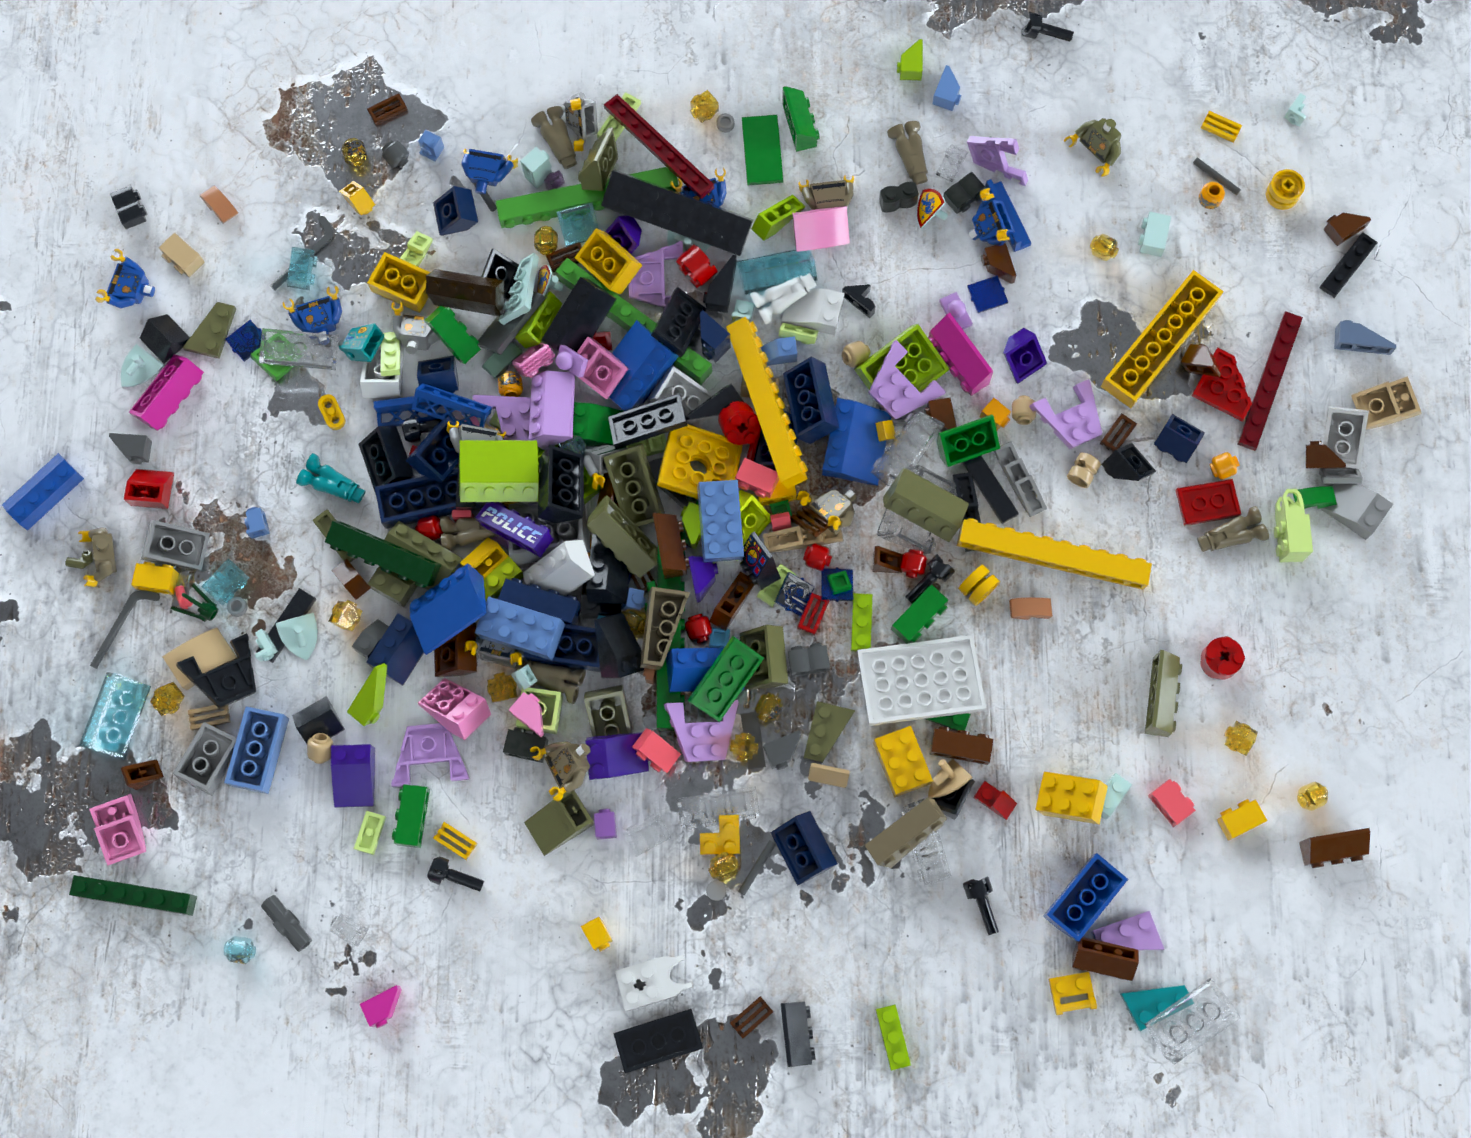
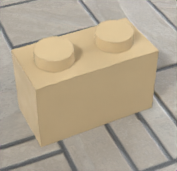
M173 233L159 247L163 253L161 257L167 263L172 262L175 264L174 268L181 275L185 273L190 277L205 263L202 257L176 233Z

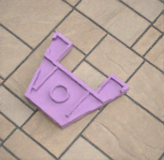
M969 137L967 144L973 163L994 173L998 170L1004 174L1005 178L1010 180L1012 177L1020 180L1019 184L1026 186L1028 182L1026 171L1009 167L1004 153L1017 154L1019 151L1017 139Z
M683 241L635 257L642 264V267L629 283V298L662 308L666 307L671 296H665L664 260L677 259L682 255Z
M897 340L892 342L884 363L868 392L894 420L946 393L935 380L920 393L895 367L908 352Z
M1089 379L1073 387L1081 404L1055 415L1046 398L1029 406L1033 412L1036 411L1041 416L1040 419L1044 423H1048L1055 430L1053 433L1069 449L1102 435Z
M472 395L474 401L496 409L502 434L504 431L506 432L503 440H529L531 398Z
M738 700L733 702L720 723H685L683 703L664 704V708L671 719V726L674 727L678 737L677 741L685 762L725 760L737 712Z
M440 723L407 726L400 750L401 754L395 769V776L391 783L393 788L403 787V784L411 785L410 765L449 762L450 780L452 782L469 780V775L451 732Z

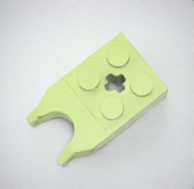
M1286 489L1283 496L1279 497L1275 504L1276 527H1274V537L1277 538L1278 542L1276 556L1279 557V562H1303L1313 552L1309 514H1305L1300 492L1297 489ZM1288 493H1293L1297 496L1295 503L1290 496L1287 497Z

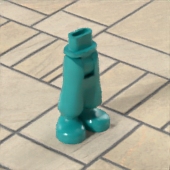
M314 453L309 456L306 462L307 470H301L296 480V484L300 486L312 485L313 489L334 495L348 500V502L354 501L358 504L366 493L365 490L359 488L360 485L340 474L329 465L321 466L319 456ZM311 473H315L319 476L315 477Z

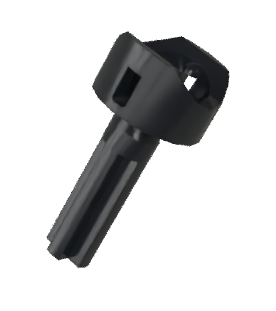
M1030 11V20L1021 30L1022 36L1036 39L1037 35L1041 33L1069 42L1074 34V31L1042 23V15Z
M415 417L405 419L402 424L405 440L410 443L420 442L421 433L431 432L442 420L435 419L418 423Z
M938 554L927 563L930 572L905 596L912 604L937 579H942L946 582L955 573V570L949 564L943 563Z
M443 857L433 859L427 874L430 882L440 885L441 881H444L446 878L454 883L479 892L481 891L484 880L454 869H448L449 859Z
M987 876L979 881L971 879L964 882L963 888L967 899H976L988 935L998 933L999 930L987 897L988 893L993 891L989 877Z

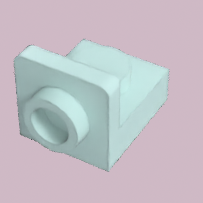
M1301 93L1284 116L1291 124L1300 126L1306 115L1301 113L1305 106L1303 101L1306 96Z
M737 299L734 312L731 315L732 322L734 323L745 316L751 322L755 303Z
M260 629L255 632L258 637L256 642L263 650L256 653L255 657L262 662L272 659L278 651L267 632Z
M528 664L511 674L520 690H522V687L525 690L537 682Z

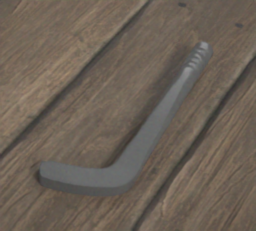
M325 216L318 217V221L324 229V236L270 285L274 291L333 239L332 228Z
M141 590L135 591L129 596L121 613L91 662V667L98 668L135 603L138 600L144 599L159 601V593Z

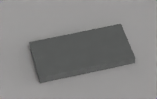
M533 291L529 312L520 315L505 325L498 321L500 316H497L479 338L478 346L501 355L545 300V297Z

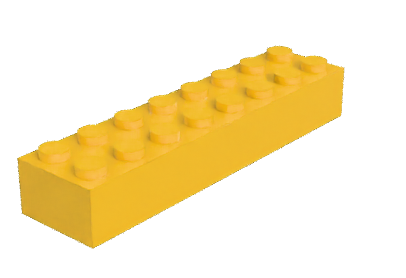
M1193 270L1107 375L1101 387L1131 409L1219 301L1224 291Z

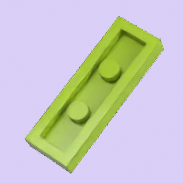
M853 593L851 651L857 652V650L871 648L873 594Z
M896 1004L875 1009L891 1071L911 1066Z

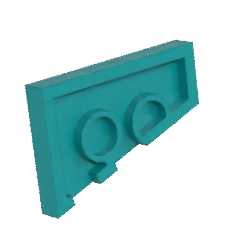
M1185 985L1120 993L1139 1031L1194 1005Z

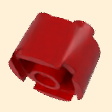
M695 244L675 261L684 276L688 275L691 283L697 289L718 273L714 265L710 266V259Z
M741 401L732 402L730 406L723 408L719 414V426L729 442L735 445L752 444L756 440L761 425L756 413L747 403Z
M1228 636L1219 637L1212 640L1203 649L1200 664L1202 670L1209 677L1225 680L1241 669L1245 661V655L1237 641Z

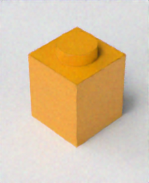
M993 398L981 411L980 418L993 415L996 430H998L1000 427L1004 428L1009 423L1011 411Z

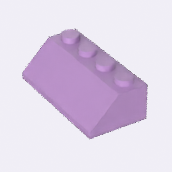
M544 371L532 377L529 440H537V446L543 450L549 445L555 446L573 438L575 375L571 372Z

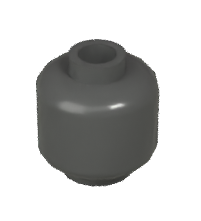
M391 140L382 148V157L393 168L398 166L402 168L409 161L407 159L409 151L399 141L393 142Z

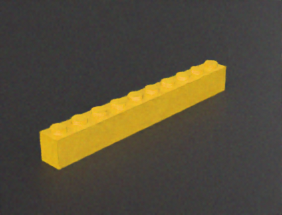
M745 316L726 326L730 333V340L779 480L788 489L807 480L806 472L808 469L804 461H801L800 456L802 453L799 446L795 445V433L789 428L790 419L784 413L783 408H785V405L777 394L779 393V388L772 380L774 374L771 368L767 366L768 358L765 352H762V341L755 333L758 331L753 321L750 322Z
M971 518L964 519L961 523L956 545L1142 590L1149 584L1152 563H1148L1142 558L1131 559L1125 554L1114 555L1104 549L1097 551L1090 549L1087 545L1076 546L1065 540L1060 542L1054 541L1053 538L1048 536L1037 537L1031 532L1020 533L1016 532L1014 528L1005 527L1003 529L997 527L996 524L978 523V520Z

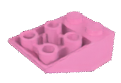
M446 678L418 702L419 706L449 732L463 740L472 734L491 715L485 698Z

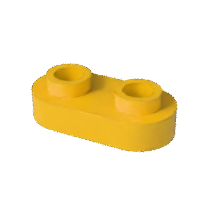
M330 394L321 396L318 400V407L328 427L332 430L343 428L346 420L335 397ZM327 404H332L331 407L326 408ZM335 419H339L338 423H333Z

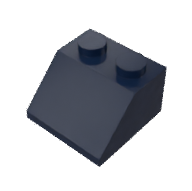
M453 186L433 202L439 235L441 236L467 231L478 223L471 189Z
M702 310L700 312L702 354L706 359H712L716 363L731 348L730 333Z
M455 356L418 361L417 380L419 386L424 383L450 393L458 391L459 381Z
M1172 414L1154 442V445L1160 451L1173 455L1177 461L1187 464L1205 432Z

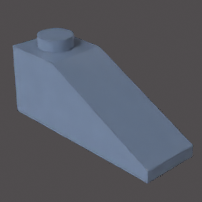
M1344 320L1340 321L1335 328L1334 349L1391 355L1396 349V344L1360 323Z

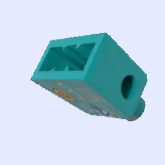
M375 323L352 328L345 340L339 341L338 346L351 361L371 362L384 339V334Z

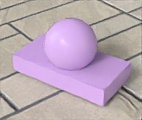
M957 292L940 299L939 302L945 314L951 313L962 329L972 326L973 323L966 311L965 304L960 300Z
M560 345L555 362L560 369L568 370L577 377H583L588 360L566 345Z

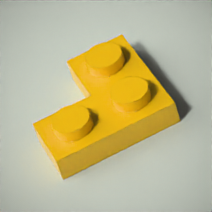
M719 815V833H700V855L740 854L739 815Z

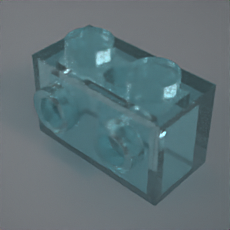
M292 247L287 287L310 290V285H314L315 274H312L313 267H317L318 257L315 256V250Z
M228 558L201 587L220 604L224 605L234 597V593L238 589H242L247 584V580L250 577Z

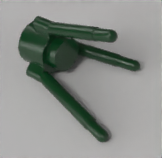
M192 584V587L207 603L203 602L201 604L185 593H182V596L198 606L197 611L200 614L171 606V610L198 618L204 622L207 620L212 621L218 613L217 604L212 602L195 584Z

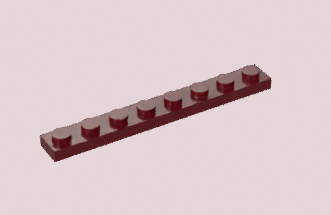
M618 94L604 104V109L673 174L681 179L700 199L714 189V184Z
M1287 311L1284 312L1237 445L1254 451L1257 449L1303 317Z

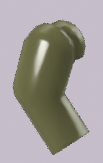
M85 550L79 559L67 557L65 565L67 567L84 569L93 562L94 555L90 550Z

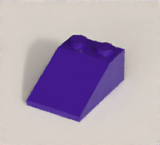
M643 732L587 737L585 743L590 748V753L587 755V760L590 764L588 770L589 780L648 772V760L643 761L636 755L637 751L632 748Z
M371 744L331 745L334 807L374 806L375 747Z

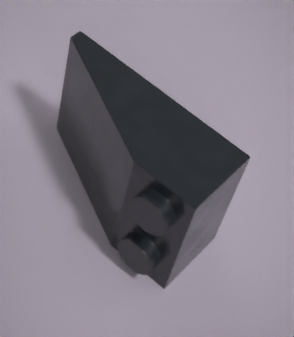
M617 613L594 620L601 678H622L643 671L644 668H640L642 650L624 614Z

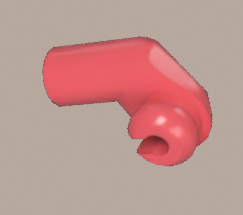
M184 586L174 588L179 606L182 609L191 607L193 603L182 596V593L186 594Z

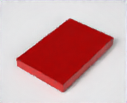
M1233 479L1176 489L1184 526L1235 518L1242 515Z

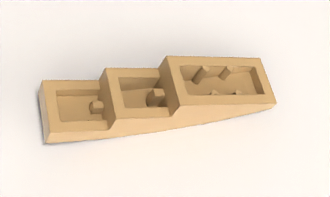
M800 526L763 534L764 545L770 553L804 549L813 543L826 545L844 541L842 530L835 535L829 529H826L815 538Z

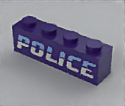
M486 502L475 517L482 527L538 557L543 555L553 541L549 533L550 530L542 524L540 526L536 525L531 518L527 516L525 518L521 517L517 511L506 509L500 502Z

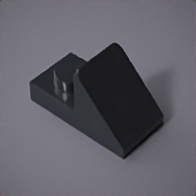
M871 285L845 286L842 289L844 298L867 317L871 318L875 313L876 306L871 299L865 298L870 292Z

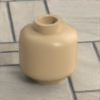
M862 341L850 343L843 349L842 360L846 365L855 368L869 359L870 348Z
M1026 395L1015 399L1012 402L1013 420L1021 425L1030 424L1037 415L1036 411L1033 412L1029 407L1035 401Z
M324 733L313 735L307 743L308 758L318 764L330 760L333 740Z

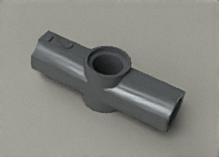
M276 895L267 898L261 907L274 922L273 925L277 931L286 937L298 952L310 945L312 939L300 926L298 918L290 910L286 909Z

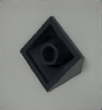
M493 248L481 277L504 280V298L509 299L511 296L509 291L516 282L514 277L519 264Z
M168 314L148 319L140 336L141 341L163 364L171 359L174 354L178 353L190 338Z
M327 696L292 715L296 729L306 744L317 733H324L332 738L345 730Z
M971 779L958 790L931 799L935 800L944 815L955 820L975 781Z

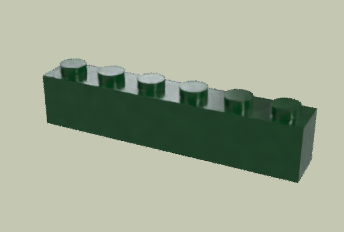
M332 521L325 539V543L330 544L331 549L336 551L344 550L349 557L355 559L360 557L364 559V563L375 566V564L381 566V570L387 573L395 572L403 580L409 581L411 579L416 581L415 585L422 588L434 586L442 565L342 521Z
M77 875L73 876L69 895L79 898L193 916L197 896L192 894Z

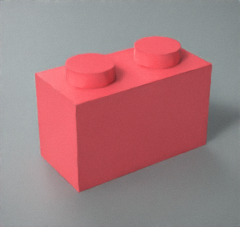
M744 458L735 476V480H738L739 488L752 490L761 498H770L779 481L777 471Z
M647 728L632 746L637 751L636 755L643 761L646 759L650 761V767L657 772L664 771L668 773L681 755L654 731Z
M1169 779L1149 794L1148 797L1169 823L1175 827L1196 810L1193 808L1194 803L1191 799L1184 797L1180 792L1181 787L1178 783L1172 782Z

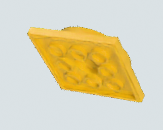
M689 424L688 426L668 432L657 486L698 499L697 486L699 482L735 480L743 445L732 444L725 436ZM690 462H701L706 467V473L694 471L690 466Z

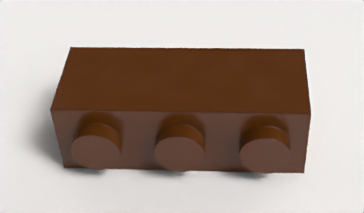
M939 727L933 731L930 755L988 765L991 760L994 739L989 738V735L977 734L975 736L969 735L970 732L965 730L953 732L948 727Z
M1085 937L1076 942L1073 951V968L1123 980L1133 981L1139 964L1138 949Z

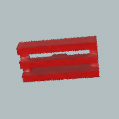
M812 593L797 629H802L804 632H809L815 636L830 600ZM815 598L817 599L816 605L807 625L804 626L803 623ZM822 601L824 602V605L821 609V612L818 616L814 628L811 629V624Z

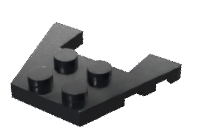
M247 633L230 641L238 657L234 661L205 673L201 672L194 656L176 664L177 668L219 709L256 692Z

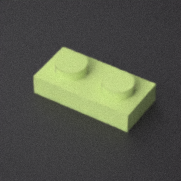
M782 323L778 336L783 338L795 336V340L801 341L803 344H815L819 330Z
M366 811L354 846L355 850L374 855L386 816Z

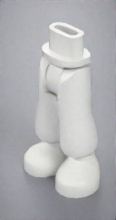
M808 273L803 277L800 275V278L798 276L768 288L763 295L752 292L750 296L757 309L771 302V305L758 310L767 325L771 322L773 314H780L791 304L807 293H810V289L817 285L811 274Z

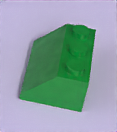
M784 86L782 90V106L796 152L817 147V140L820 139L818 129H814V115L809 112V98H805L802 90Z
M993 415L938 434L937 446L939 455L947 467L1001 449Z

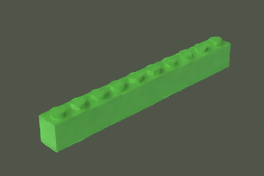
M667 167L629 174L676 191V189L671 187V181H673L675 187L679 186L677 176ZM610 178L603 191L582 190L581 184L497 200L496 206L501 228H513L516 225H529L536 221H549L551 218H565L571 214H584L591 210H603L605 207H602L601 204Z
M566 258L556 270L558 281L571 290L579 278L584 277L590 279L617 298L607 317L627 332L636 320L653 332L657 323L615 292L610 291L605 285L570 259ZM689 347L682 357L678 356L672 364L699 385H702L712 373V364Z

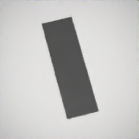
M758 711L741 714L748 769L766 767Z

